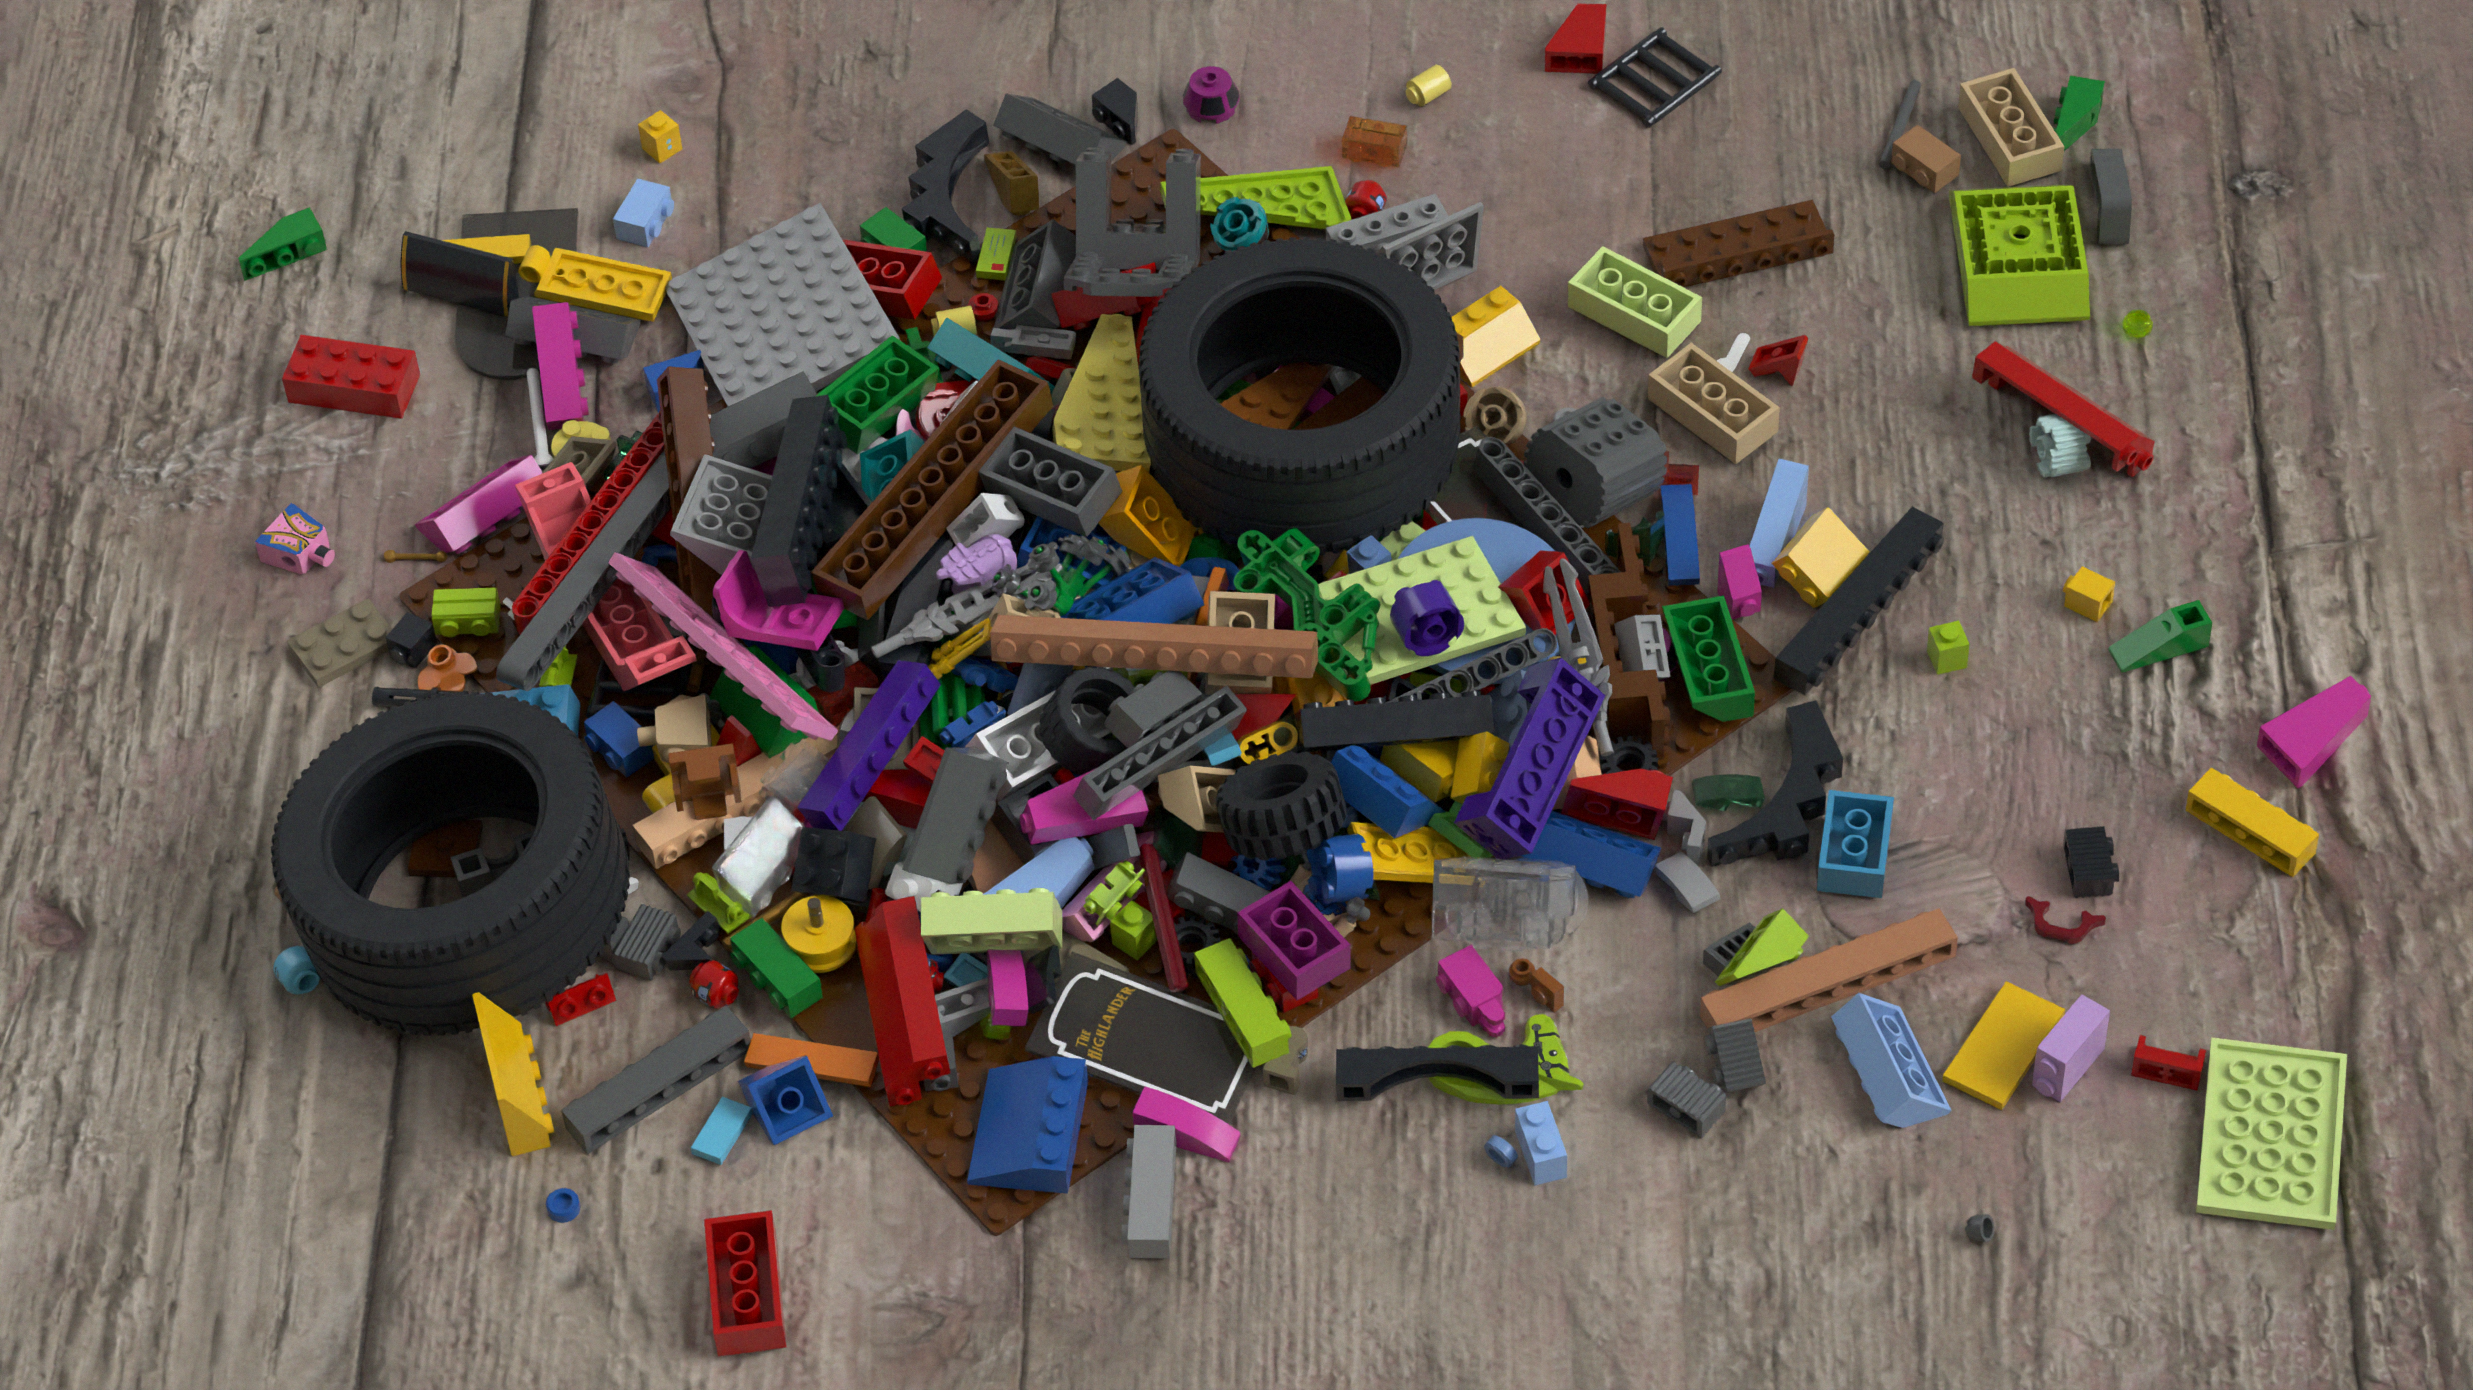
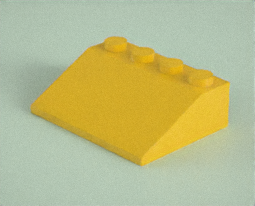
M479 992L472 994L511 1155L516 1156L551 1147L548 1134L553 1133L554 1128L550 1113L543 1114L542 1107L548 1106L544 1087L537 1088L535 1083L536 1080L541 1079L537 1060L530 1061L529 1054L535 1053L531 1034L524 1035L521 1022Z

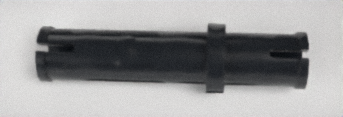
M374 687L372 704L375 707H393L395 705L399 707L407 701L415 702L417 698H431V695L436 694L444 696L445 693L451 692L455 695L460 691L441 690L440 687H432L431 690ZM394 696L416 697V699H394Z

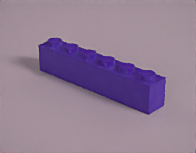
M898 660L797 807L813 828L843 830L941 686L926 664Z

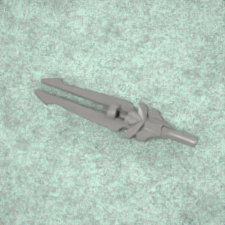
M1561 558L1560 566L1580 634V642L1572 643L1553 570L1549 566L1545 568L1543 593L1549 594L1551 598L1560 657L1606 695L1592 725L1601 756H1608L1614 753L1605 723L1607 721V704L1612 695V684L1608 683L1610 676L1609 665L1599 670L1603 657L1591 622L1575 585L1578 573L1566 559ZM1586 658L1587 662L1579 664L1577 659Z
M1031 559L1028 560L1025 566L1015 569L1020 577L1033 571L1028 567ZM1057 564L1055 567L1058 572L1062 569L1061 564ZM1049 571L1038 573L1020 582V588L1012 596L1015 597L1028 589L1029 584L1034 579L1046 582L1053 577ZM993 579L986 581L982 587L976 585L947 598L945 604L940 607L938 601L929 605L927 610L921 609L914 614L913 621L903 628L900 633L872 646L871 650L877 659L905 644L909 645L924 640L935 642L942 639L943 635L959 632L955 625H965L993 610L1000 599L997 597V594L986 600L983 598V595L992 591Z

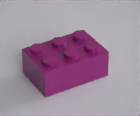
M1292 881L1237 912L1238 937L1296 1000L1301 999L1350 969V944Z

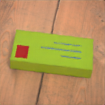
M987 227L976 268L977 278L1006 280L1017 237L1016 230Z

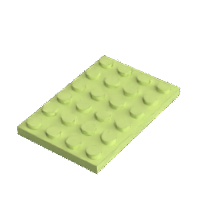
M1473 536L1318 584L1324 600L1335 598L1345 589L1356 583L1362 585L1364 591H1367L1373 598L1379 600L1380 609L1377 613L1379 627L1376 632L1375 651L1371 653L1373 668L1366 673L1370 685L1525 636L1526 633L1525 624L1508 595L1499 589L1498 586L1501 583ZM1438 580L1448 590L1462 614L1464 629L1458 639L1454 636L1448 642L1450 647L1445 651L1432 656H1418L1414 651H1409L1405 647L1391 622L1390 611L1396 601L1394 596L1401 588H1411L1421 583ZM1364 627L1342 645L1358 661H1361L1365 655V652L1362 651Z
M2211 1037L2196 1213L2330 1230L2335 1229L2347 1054Z

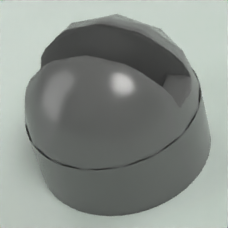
M1989 1214L1973 1215L1967 1220L1968 1225L1965 1227V1232L1970 1239L1977 1242L1991 1241L1994 1235V1222Z

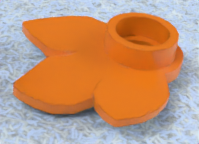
M443 644L433 647L428 653V666L419 673L418 688L431 690L432 687H440L441 690L463 692L466 684L465 675L477 670L474 657L468 653H456L453 648Z

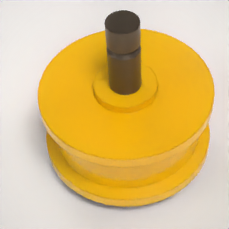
M816 895L803 898L794 903L786 911L782 919L781 929L784 941L814 973H825L838 969L848 962L854 954L857 941L853 915L847 905L834 897Z

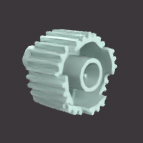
M2057 414L2039 417L2036 422L2037 426L2029 427V441L2032 447H2037L2041 462L2036 464L2038 471H2040L2043 477L2066 475L2091 467L2090 457L2086 452V444L2090 443L2091 437Z

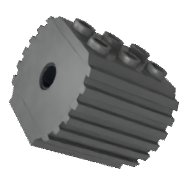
M1604 397L1538 429L1537 432L1532 434L1530 437L1532 440L1528 441L1526 445L1529 449L1524 452V456L1527 458L1524 461V466L1581 528H1590L1653 495L1660 488L1659 485L1665 479L1662 476L1667 472V468L1664 467L1667 464V457L1663 454L1667 451L1666 445L1660 440L1658 432L1616 400H1607Z

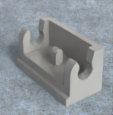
M1635 615L1614 624L1623 672L1656 669L1658 681L1670 677L1660 615Z

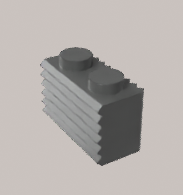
M641 904L612 954L615 969L650 981L653 980L656 971L661 972L665 966L661 956L680 938L681 929L678 927L676 915L674 913L670 914L668 911L664 912L662 909L658 910L656 907L652 908L650 905Z
M1751 1018L1708 1028L1709 1035H1705L1704 1040L1708 1055L1714 1054L1716 1068H1712L1714 1084L1721 1087L1725 1094L1766 1084Z
M1671 1062L1648 1087L1647 1104L1702 1138L1712 1128L1713 1124H1716L1717 1120L1724 1115L1726 1111V1095L1718 1085L1714 1083L1708 1084L1703 1079H1699L1689 1067H1681L1675 1062Z

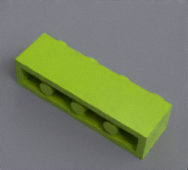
M1229 938L1194 952L1195 973L1251 1066L1254 1068L1288 1054V1039L1292 1037L1291 1030L1284 1019L1280 1021L1277 1016V1009L1271 996L1264 995L1262 983L1257 973L1250 972L1243 950L1241 948L1236 949Z

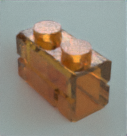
M1350 116L1342 137V157L1353 162L1364 161L1375 163L1382 167L1393 166L1400 168L1408 143L1407 126Z

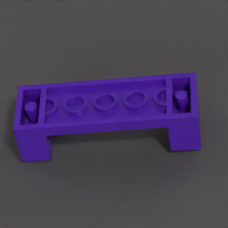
M1562 658L1528 667L1517 693L1532 705L1491 791L1466 796L1454 824L1498 860L1532 853L1606 696Z

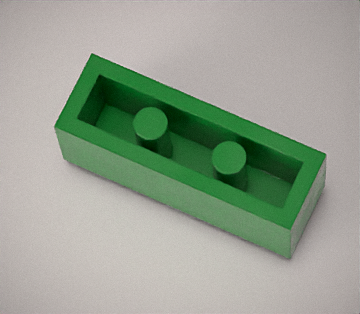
M763 918L755 921L730 938L733 951L730 953L732 961L740 970L744 968L749 973L752 983L758 990L764 989L767 992L772 1005L778 1011L783 1010L790 1018H793L823 998L820 978Z

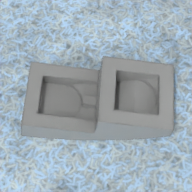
M1682 851L1655 865L1657 876L1674 889L1676 900L1691 912L1695 913L1721 899L1719 892L1709 878Z

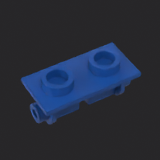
M984 701L967 712L966 717L972 724L968 725L961 716L943 727V732L939 734L940 739L945 745L950 743L952 745L951 748H965L976 733L1004 719L1006 711L1004 709L997 713L999 710L993 701L989 703Z

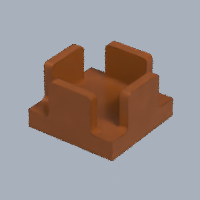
M733 744L668 753L677 812L684 811L683 802L693 801L696 820L723 817L727 815L725 799L727 795L734 794L735 803L742 802Z

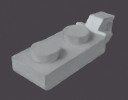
M1017 325L1016 329L1011 330L993 328L991 333L992 346L1004 353L1024 354L1027 356L1034 355L1071 360L1076 343V332Z

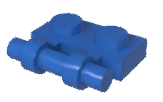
M969 655L950 671L957 676H962V679L970 685L982 686L984 683H988L987 688L1000 693H1005L1006 689L1015 691L1019 679L1018 676L991 659Z

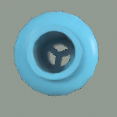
M289 947L282 951L274 962L273 971L275 977L284 989L291 994L308 993L318 985L321 979L305 947Z

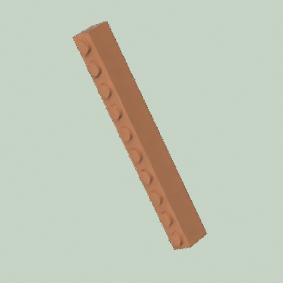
M998 615L990 632L992 661L1312 678L1318 662L1317 632Z

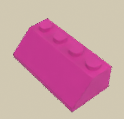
M532 455L511 459L418 521L415 526L441 551L446 553L455 551L456 554H459L472 545L470 540L477 535H480L482 538L496 529L494 524L502 518L508 521L521 512L519 507L522 506V503L517 494L515 484L533 478L543 472Z

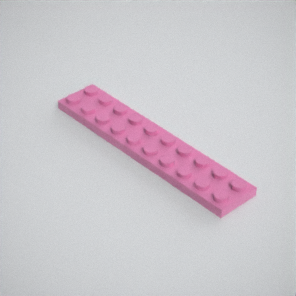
M614 552L608 563L618 571L616 576L623 582L635 586L634 592L641 598L651 601L653 603L652 609L657 613L671 619L669 624L682 633H687L689 635L687 640L699 649H705L708 652L706 657L710 661L725 667V675L745 685L743 691L755 699H760L763 702L761 707L774 716H779L782 719L780 724L793 733L801 730L802 733L814 740L821 737L832 741L838 730L737 639L728 637L726 630L663 573L654 566Z

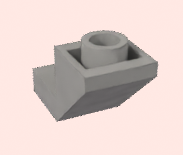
M1674 790L1671 802L1666 804L1662 820L1668 821V835L1683 837L1681 850L1687 851V856L1699 866L1705 844L1706 821L1681 791Z

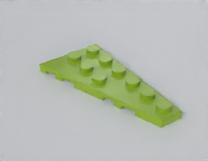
M1332 166L1201 178L1200 214L1216 216L1218 214L1216 210L1218 206L1225 200L1238 197L1239 199H1251L1258 202L1265 210L1268 223L1326 230L1327 227L1352 220ZM1165 181L1160 182V193L1166 208Z

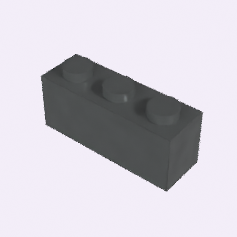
M1160 671L1150 679L1147 685L1139 684L1128 697H1118L1108 708L1111 713L1104 722V725L1129 748L1194 707L1202 693L1180 671H1168L1164 674Z
M1188 852L1175 866L1167 889L1168 900L1174 902L1177 906L1204 916L1210 922L1225 926L1233 930L1237 935V912L1271 893Z

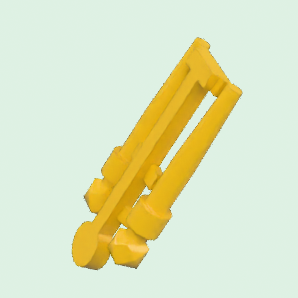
M989 618L965 631L954 640L947 641L941 645V649L937 648L932 652L931 658L936 664H930L928 668L937 680L942 677L943 673L947 674L953 670L956 664L991 639L990 632L992 626ZM984 628V630H983L982 632H980L978 635H976L975 637H973L975 634H977L980 630H982V629Z

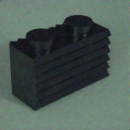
M2105 826L2065 829L2063 848L2073 897L2077 899L2078 897L2084 898L2086 896L2090 898L2091 896L2112 895L2114 882H2119L2118 863H2112L2110 856L2114 855V844L2112 837H2106Z

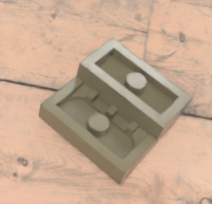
M874 796L869 797L861 805L844 829V831L876 838L868 889L878 888L887 862H897L899 860L908 836Z

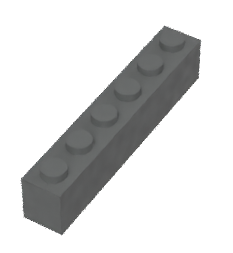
M1228 686L1223 687L1085 775L1081 779L1073 797L1094 821L1156 781L1158 775L1170 772L1235 730L1244 717L1247 708Z
M727 1005L717 1012L710 1013L703 1021L690 1029L683 1030L676 1038L665 1045L656 1047L649 1055L635 1064L626 1066L616 1076L608 1081L599 1083L592 1091L581 1098L572 1100L561 1110L565 1129L587 1154L593 1152L747 1054L751 1042L749 1030Z

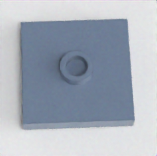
M1024 663L1007 714L1011 715L1057 690L1066 677L1071 675L1074 665Z

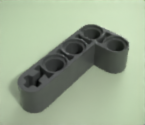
M2091 149L2090 172L2098 208L2097 242L2098 244H2129L2132 197L2122 149Z

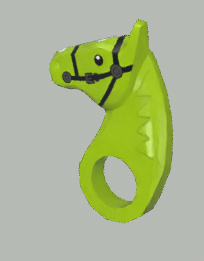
M1544 1014L1534 1015L1526 1021L1525 1039L1522 1043L1530 1047L1538 1046L1539 1098L1505 1099L1493 1090L1475 1082L1452 1077L1437 1076L1428 1078L1435 1088L1468 1102L1496 1105L1531 1102L1557 1094L1560 1090H1582L1584 1085L1581 1080L1569 1075L1568 1060L1557 1026L1552 1018ZM1449 1031L1434 1038L1428 1048H1446L1452 1045L1480 1047L1489 1044L1467 1031Z

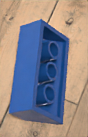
M1551 811L1532 853L1521 856L1524 857V861L1534 866L1545 864L1554 867V871L1566 877L1577 875L1586 878L1585 882L1592 886L1603 888L1604 885L1617 889L1616 893L1621 896L1635 898V895L1641 897L1646 890L1661 847Z

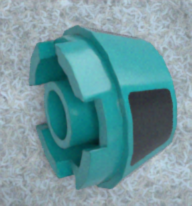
M1233 197L1225 200L1217 207L1218 214L1214 219V224H1211L1210 227L1214 241L1221 249L1233 252L1237 250V247H1249L1251 243L1262 244L1263 241L1268 239L1269 229L1266 213L1258 202L1251 199Z

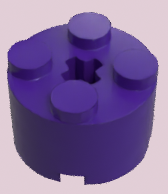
M1433 580L1411 588L1404 587L1396 592L1394 596L1396 601L1392 605L1390 619L1409 651H1414L1418 656L1436 655L1450 647L1448 642L1454 636L1457 639L1460 637L1464 629V618L1448 590L1440 581Z

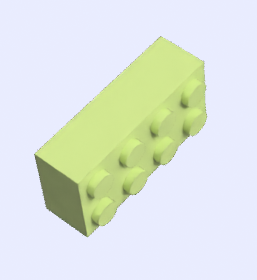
M1604 246L1568 282L1569 308L1666 358L1672 354L1701 322V296Z
M1033 888L1029 890V893H1016L1014 890L1003 889L996 891V894L983 895L980 891H967L963 893V896H950L949 893L936 892L932 893L930 897H921V937L931 954L987 952V949L1045 950L1053 944L1058 946V949H1062V909L1054 893L1044 888Z

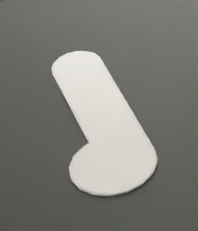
M1740 333L1735 339L1727 357L1720 358L1717 362L1733 372L1750 341V336L1746 333Z

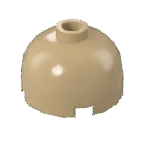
M1502 387L1483 388L1478 390L1469 399L1464 409L1467 426L1465 428L1467 434L1475 442L1486 437H1495L1500 439L1506 446H1509L1522 436L1526 427L1527 413L1523 402L1515 393Z

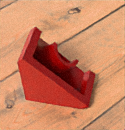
M1235 694L1247 708L1240 724L1232 731L1235 740L1238 742L1242 736L1276 722L1296 694Z

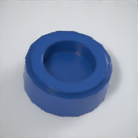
M557 1189L550 1193L546 1199L548 1216L556 1222L565 1223L572 1221L580 1213L581 1206L578 1195L571 1189Z

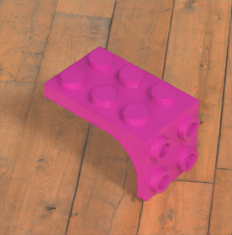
M738 550L713 588V596L716 599L721 620L724 623L728 637L818 651L844 610L841 598L807 593L805 603L769 607L756 571L751 565L748 552L745 550Z

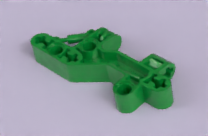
M1297 528L1288 530L1273 542L1257 530L1243 533L1237 543L1245 567L1235 575L1234 586L1236 591L1242 593L1275 594L1293 609L1295 631L1317 632L1319 648L1315 671L1347 700L1357 702L1365 699L1371 690L1366 673L1373 668L1371 653L1375 651L1376 632L1379 627L1377 613L1380 609L1379 600L1373 598L1367 591H1364L1362 585L1357 583L1345 589L1335 598L1324 600L1316 580L1305 572L1317 560L1320 549ZM1364 627L1362 651L1365 652V655L1361 661H1358L1342 645Z

